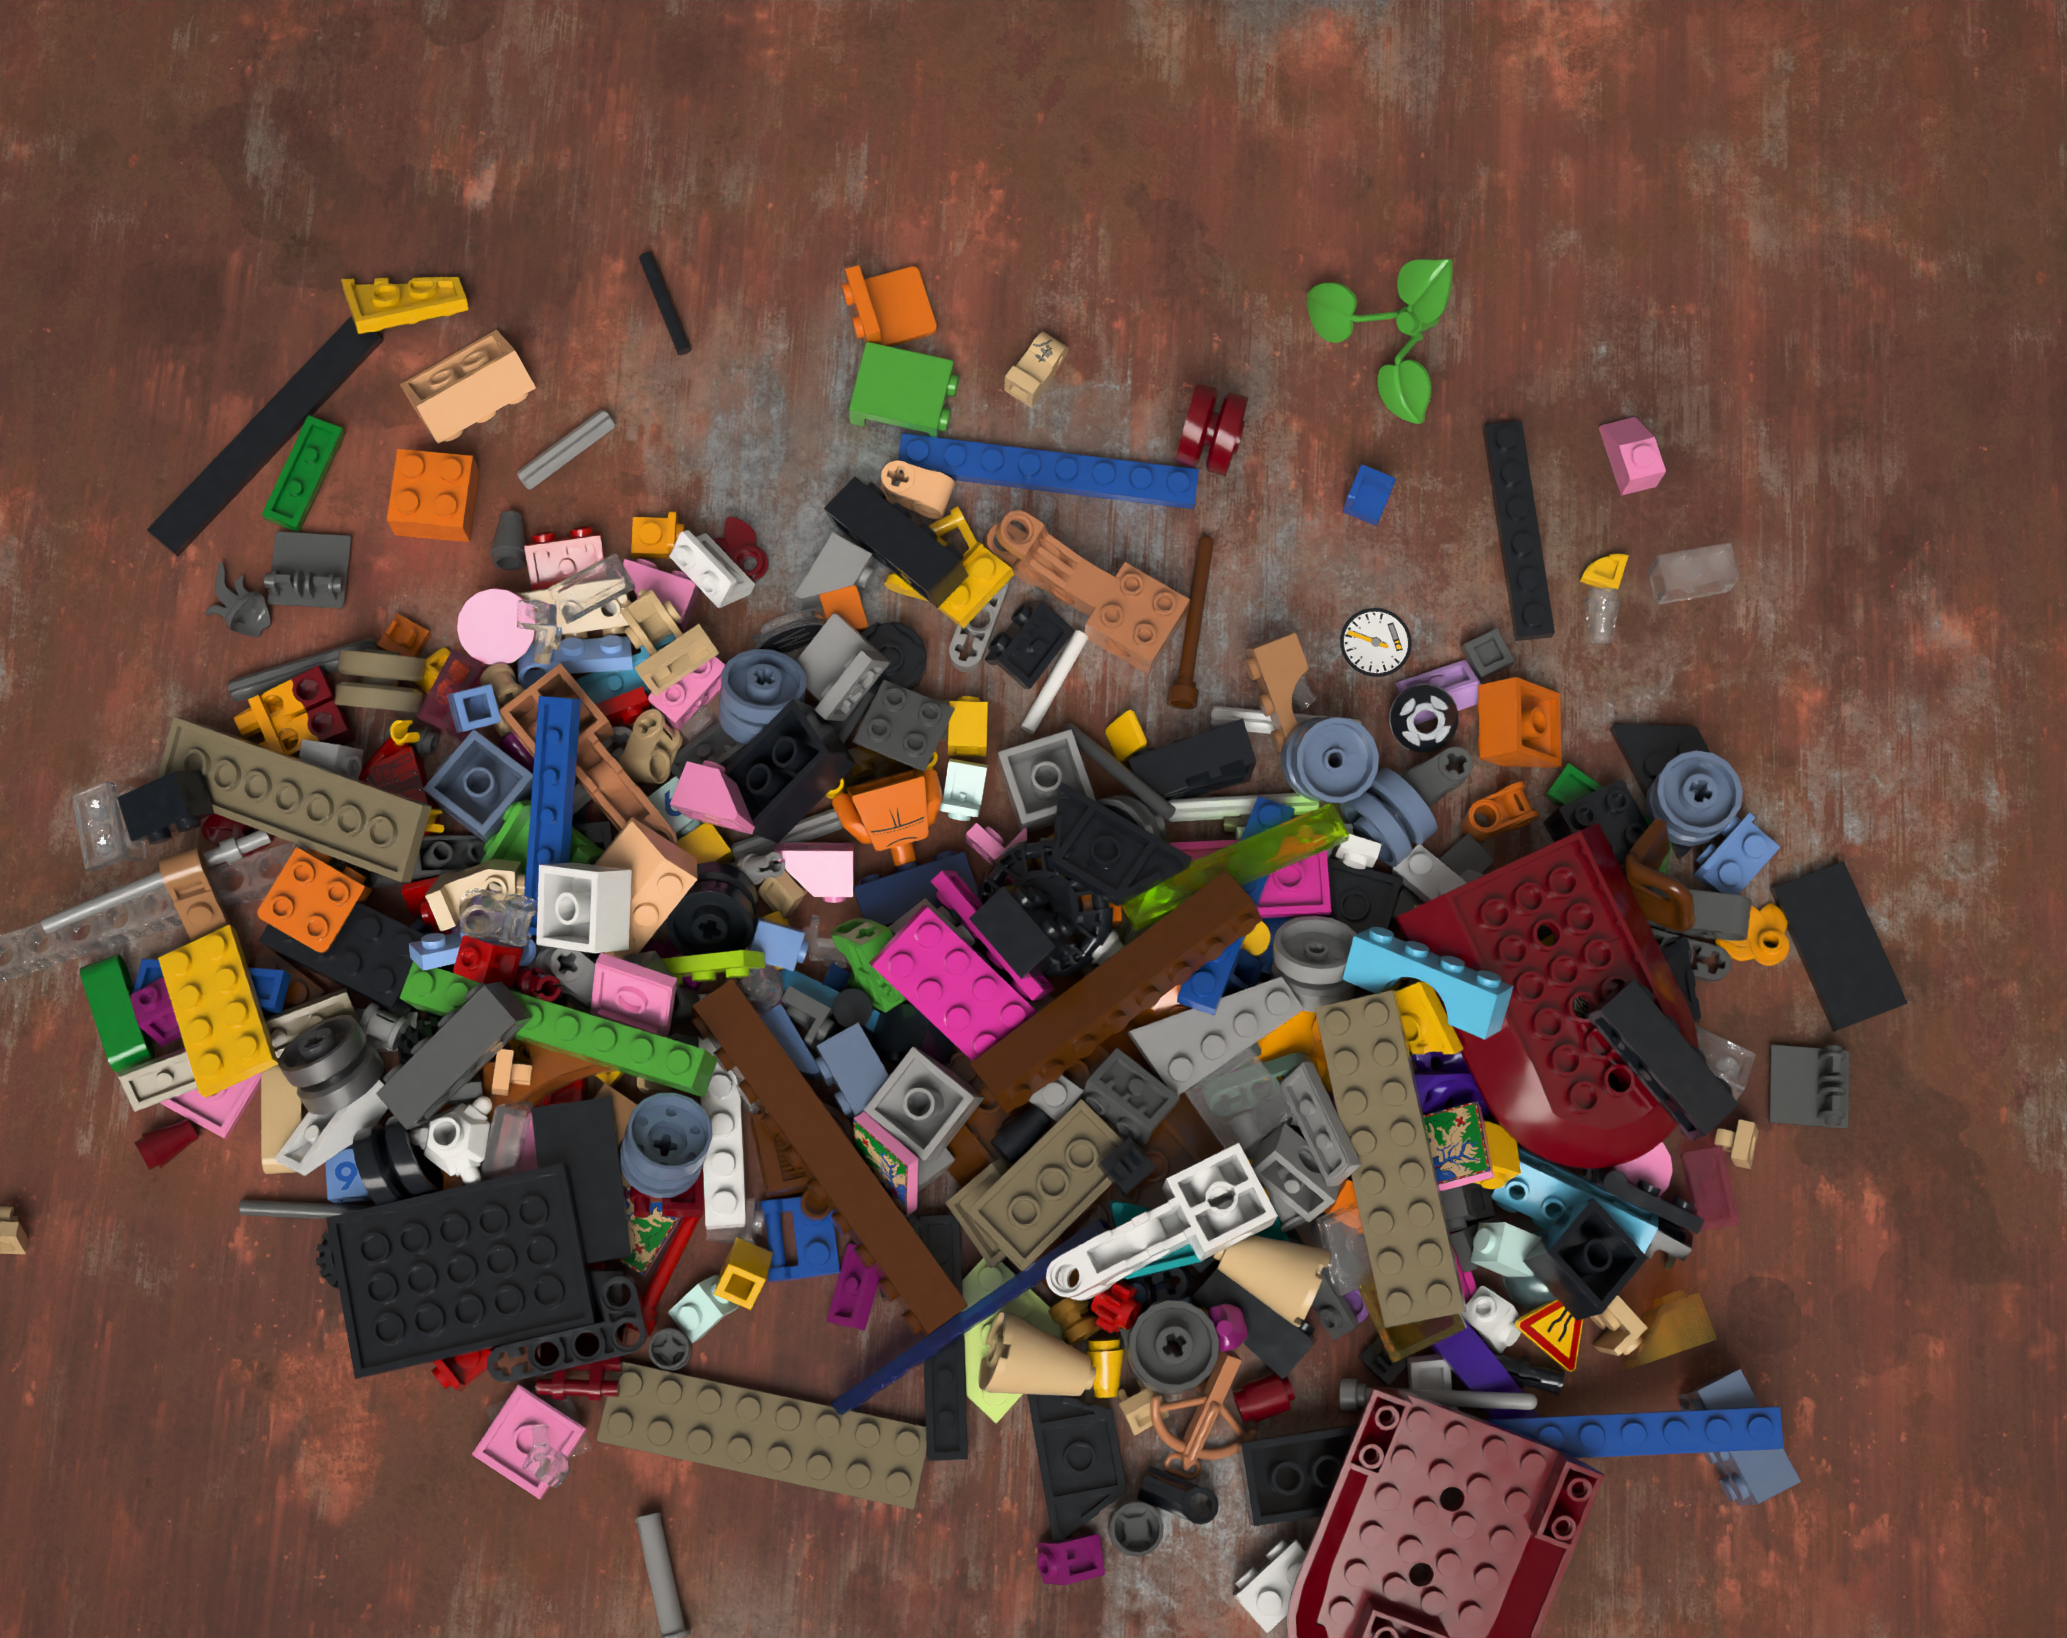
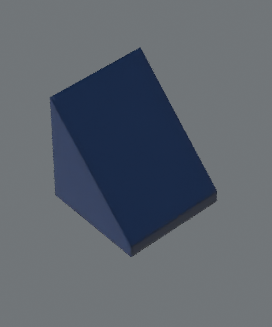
M832 962L822 985H826L841 993L844 991L851 973Z

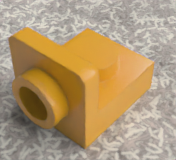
M669 511L668 518L633 517L632 558L671 559L669 556L680 533L686 530L685 524L679 523L677 512Z

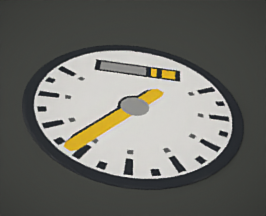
M1370 608L1359 611L1345 623L1341 632L1340 646L1345 660L1352 668L1367 676L1381 677L1396 672L1406 663L1411 652L1412 641L1409 629L1400 617L1385 609Z

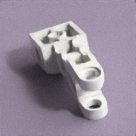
M1237 1143L1166 1178L1162 1190L1168 1200L1167 1203L1149 1212H1144L1132 1218L1131 1221L1111 1231L1108 1230L1057 1257L1050 1263L1047 1269V1283L1050 1289L1061 1297L1082 1301L1091 1299L1109 1289L1115 1282L1188 1244H1191L1199 1261H1202L1272 1226L1278 1215L1240 1144ZM1078 1269L1079 1281L1072 1288L1069 1283V1276L1072 1271Z

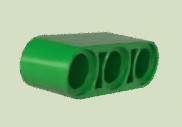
M116 954L80 967L81 980L105 1055L112 1070L118 1073L155 1059V1051L150 1035L140 1028L136 1021L130 999L134 986L122 956Z

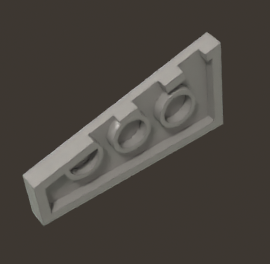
M1281 976L1223 997L1215 1016L1192 1008L1129 1031L1128 1035L1159 1081L1179 1096L1303 1011L1304 1008Z

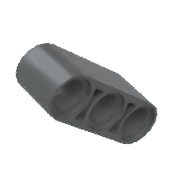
M1652 886L1647 888L1661 897L1670 898L1659 888ZM1689 889L1693 896L1695 923L1690 930L1683 932L1674 931L1646 919L1650 928L1670 934L1743 941L1748 937L1752 901L1740 895Z

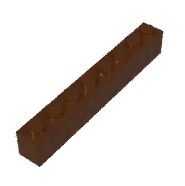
M1225 870L971 1062V1067L1006 1114L1017 1107L1023 1106L1034 1093L1046 1084L1056 1081L1067 1068L1079 1059L1089 1056L1096 1046L1112 1034L1122 1031L1128 1022L1141 1012L1155 1006L1162 996L1175 986L1185 983L1204 964L1217 959L1224 949L1240 937L1250 934L1255 926L1262 921L1253 899Z

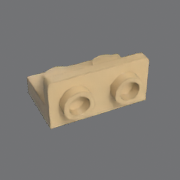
M1618 1295L1602 1314L1590 1317L1601 1329L1609 1328L1593 1346L1599 1352L1616 1356L1622 1353L1628 1355L1634 1351L1643 1340L1640 1335L1648 1328Z

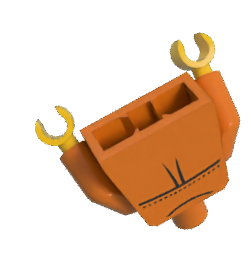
M934 752L931 763L928 764L925 772L914 768L847 787L848 794H844L846 786L842 778L839 781V787L836 790H830L826 794V797L833 799L832 806L842 826L860 843L872 844L876 851L890 848L895 866H902L917 860L912 842L927 838L929 836L928 827L932 826L936 821L943 800L938 772L934 770L938 760L937 752Z

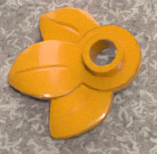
M1773 903L1766 904L1760 911L1751 905L1747 939L1743 941L1716 939L1715 945L1726 950L1730 958L1737 961L1755 959L1762 965H1776L1787 957L1790 949L1789 940L1784 934L1788 923L1781 909ZM1763 942H1771L1777 947L1769 948Z

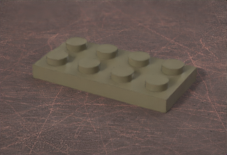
M1081 1099L965 1214L1024 1272L1113 1184L1097 1165L1124 1141Z

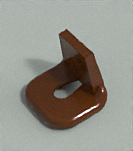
M1656 818L1625 856L1628 884L1646 919L1674 931H1687L1695 923L1693 896L1689 889L1679 880L1658 871L1670 848L1667 822ZM1649 886L1659 888L1670 898L1661 897L1647 888Z

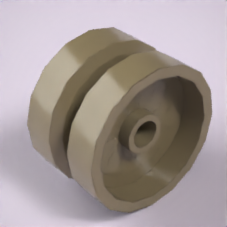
M365 649V652L339 650L337 670L345 675L362 676L361 683L341 682L337 684L334 704L421 713L422 693L417 689L398 686L399 680L418 682L424 679L426 659L401 656L400 652Z

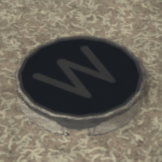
M811 610L812 616L804 617L802 612H793L769 621L760 628L761 635L759 633L753 634L752 639L755 649L774 650L783 654L802 649L810 644L826 623L825 616L819 611Z

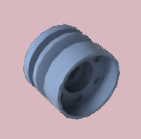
M658 1093L640 1102L632 1111L619 1152L620 1169L627 1182L640 1193L655 1198H671L688 1191L698 1180L712 1140L711 1121L704 1108L692 1098L678 1093ZM660 1151L666 1152L665 1156L660 1155Z

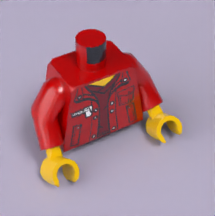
M396 720L391 725V735L364 765V769L359 775V780L432 806L424 836L431 832L442 833L444 825L438 823H441L439 814L443 812L436 808V805L430 801L423 790L429 781L421 755L412 746L407 747L408 743L418 742L420 734L418 732L408 733V727L413 723L412 720Z

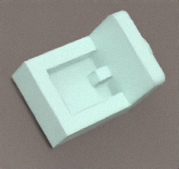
M950 758L940 811L948 812L949 818L961 821H969L971 816L978 817L982 805L988 765Z
M718 1275L698 1283L668 1311V1314L691 1343L700 1340L722 1318L740 1306L714 1295Z

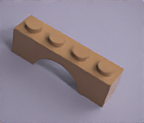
M1296 632L1285 633L1245 649L1248 658L1244 659L1245 668L1252 681L1257 680L1262 693L1257 696L1263 714L1266 717L1270 716L1275 730L1271 731V737L1279 753L1282 751L1288 734L1299 725L1292 709V695L1298 680L1309 669Z

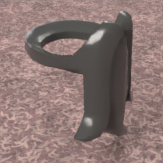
M219 562L215 581V593L226 607L211 606L206 610L205 615L218 614L226 620V625L230 630L251 637H260L263 629L271 626L264 596L259 592L253 591L249 593L244 589V575L235 582L238 595L231 592L226 586L225 567Z

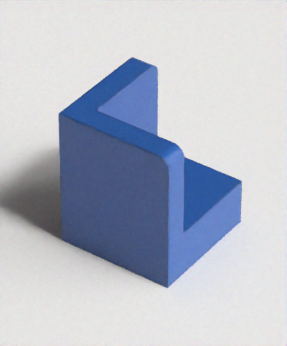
M1361 464L1342 512L1377 526L1396 479Z

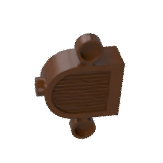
M822 1103L853 1145V1125H851L848 1118L837 1108ZM763 1114L752 1115L750 1125L767 1199L804 1191L800 1201L802 1214L811 1221L825 1219L831 1212L829 1205L825 1200L819 1203L812 1195L806 1184L810 1179L801 1167L795 1170L783 1153V1150L787 1148L778 1135L771 1137L762 1125L759 1118Z

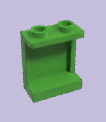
M866 342L849 407L850 424L865 427L866 420L868 419L927 432L930 434V437L938 438L940 430L947 431L951 415V409H946L948 397L956 396L959 384V375L954 374V361Z
M531 799L514 802L506 810L503 816L505 823L499 833L494 834L485 844L483 851L486 854L480 864L493 859L520 861L521 874H526ZM572 827L569 863L594 865L605 851Z

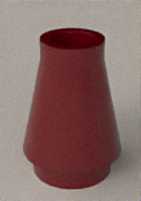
M187 1118L179 1123L143 1133V1138L134 1143L147 1167L151 1170L158 1165L160 1168L164 1167L199 1138Z

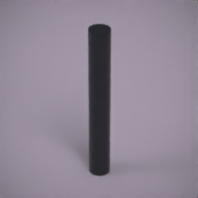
M643 253L639 256V261L678 355H685L691 351V347L653 253Z

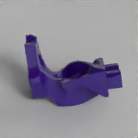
M1443 1052L1411 1053L1412 1060L1415 1061L1418 1070L1413 1072L1423 1115L1446 1109L1445 1103L1448 1099L1450 1100L1449 1108L1477 1101L1481 1107L1482 1117L1490 1114V1110L1461 1052L1457 1054H1443ZM1432 1058H1435V1060H1434V1062H1433V1064H1432V1066H1431V1065H1430V1064H1431V1059H1432Z

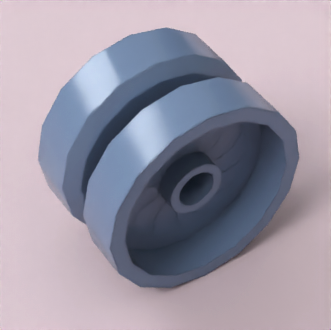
M753 649L741 652L730 659L722 670L719 700V722L725 733L737 742L748 745L793 698L804 703L806 675L800 664L786 654L767 649Z
M1315 717L1301 722L1288 734L1281 751V768L1286 782L1298 795L1311 801L1345 803L1359 798L1372 785L1378 772L1379 753L1374 738L1363 725L1349 718Z
M1696 750L1682 753L1665 765L1647 790L1645 806L1650 823L1656 818L1667 822L1669 841L1674 844L1695 846L1709 842L1733 821L1741 808L1743 790L1738 774L1727 761L1714 753Z
M1381 767L1372 785L1359 798L1340 803L1339 805L1347 824H1352L1353 832L1356 836L1382 844L1378 859L1388 866L1396 867L1411 854V843L1422 845L1438 830L1436 820L1421 796L1406 780L1389 768Z

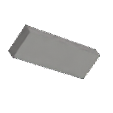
M1302 1062L1279 1085L1327 1187L1338 1186L1362 1164L1313 1062Z

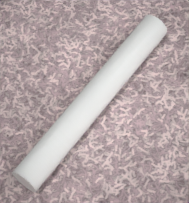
M1075 630L1021 725V728L1030 734L1035 733L1089 637L1085 633Z

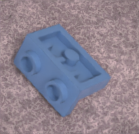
M1751 812L1742 820L1735 816L1733 821L1721 832L1725 837L1721 844L1716 848L1711 843L1696 859L1701 866L1693 876L1712 892L1739 895L1780 848L1778 844L1752 823L1755 816Z

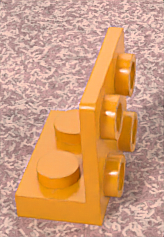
M1301 1011L1257 1041L1261 1048V1055L1250 1060V1067L1292 1053L1302 1052L1311 1058L1326 1091L1333 1093L1315 1012Z

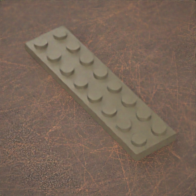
M173 717L157 779L174 771L200 769L215 814L396 881L411 882L432 806L189 719Z
M1391 990L1316 1007L1315 1012L1338 1116L1362 1164L1351 1176L1384 1327L1387 1328L1464 1313L1467 1311L1396 991Z
M623 1362L622 1372L612 1373L611 1380L620 1381L619 1397L606 1398L596 1440L598 1442L903 1508L915 1509L927 1453L926 1427Z

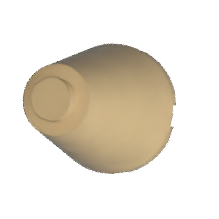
M1252 1235L1214 1254L1213 1258L1220 1261L1218 1270L1288 1322L1300 1327L1302 1319H1305L1322 1281L1320 1273L1323 1266L1327 1268L1331 1252L1323 1248Z
M1000 1312L996 1316L985 1343L990 1346L987 1359L981 1358L978 1378L981 1390L988 1391L989 1393L1080 1396L1085 1389H1091L1096 1375V1367L1091 1365L1090 1356L1013 1313Z

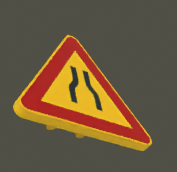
M1555 1297L1516 1320L1515 1327L1562 1368L1569 1372L1575 1370L1583 1319L1577 1321Z

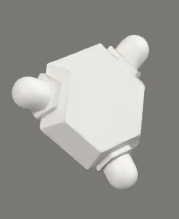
M481 1096L472 1105L468 1103L466 1106L464 1103H460L433 1116L428 1124L413 1128L408 1135L409 1141L414 1145L420 1146L421 1150H424L423 1155L450 1176L456 1174L458 1177L461 1175L466 1185L478 1183L481 1181V1174L477 1167L481 1166L480 1162L485 1159L490 1123L486 1121L488 1118L486 1115L492 1109V1101L486 1096Z

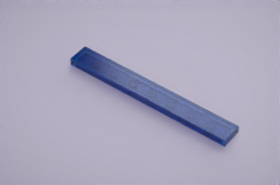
M1104 1218L1097 1219L1030 1265L1024 1272L1014 1276L831 1402L838 1415H844L853 1411L1044 1280L1050 1263L1057 1257L1108 1230L1111 1231L1112 1229Z

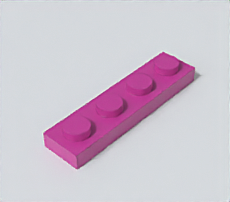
M955 870L941 871L931 880V883L938 890L936 896L939 901L950 910L954 908L963 919L961 924L969 931L974 939L979 938L988 948L986 955L990 961L1000 969L1005 968L1014 979L1011 982L1012 986L1023 998H1030L1032 1001L1041 1000L1055 989L1044 975L1021 979L971 922L969 918L984 904Z

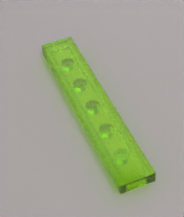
M1329 803L1192 861L1188 869L1122 904V907L1134 930L1137 931L1161 920L1225 870L1240 886H1243L1349 841L1350 834L1333 804Z

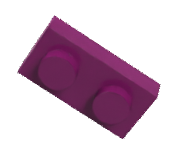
M848 1244L826 1322L865 1331L880 1276L872 1266L867 1269L860 1262L853 1250L857 1245Z

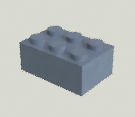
M1741 1369L1720 1374L1679 1395L1683 1402L1680 1405V1410L1761 1407ZM1784 1449L1703 1453L1710 1464H1716L1723 1478L1719 1480L1724 1494L1731 1502L1735 1500L1738 1506L1760 1504L1801 1482Z

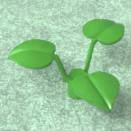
M1416 259L1406 263L1399 272L1397 289L1400 298L1409 305L1393 312L1355 315L1357 299L1355 294L1345 285L1336 282H1326L1311 288L1307 294L1306 301L1310 320L1318 335L1328 342L1339 343L1347 340L1353 332V322L1360 323L1396 318L1398 329L1402 333L1410 335L1411 339L1395 356V364L1384 365L1379 370V394L1387 408L1399 418L1416 424L1424 422L1425 412L1431 398L1430 377L1427 370L1419 362L1411 359L1403 361V358L1416 342L1423 339L1422 332L1432 329L1438 324L1439 318L1446 309L1452 285V259Z

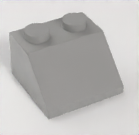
M912 1047L864 1111L921 1159L932 1161L938 1159L985 1096L957 1073L918 1048Z

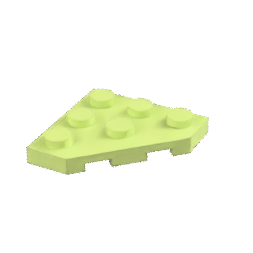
M983 1258L962 1280L963 1299L968 1304V1307L963 1311L966 1394L980 1410L997 1424L1023 1394L989 1393L979 1388L978 1378L981 1358L987 1359L990 1346L985 1343L996 1316L1000 1312L1013 1313L1064 1342L1062 1338L1063 1328L1060 1324L1053 1322L1048 1313L1050 1307L1002 1262L990 1268Z

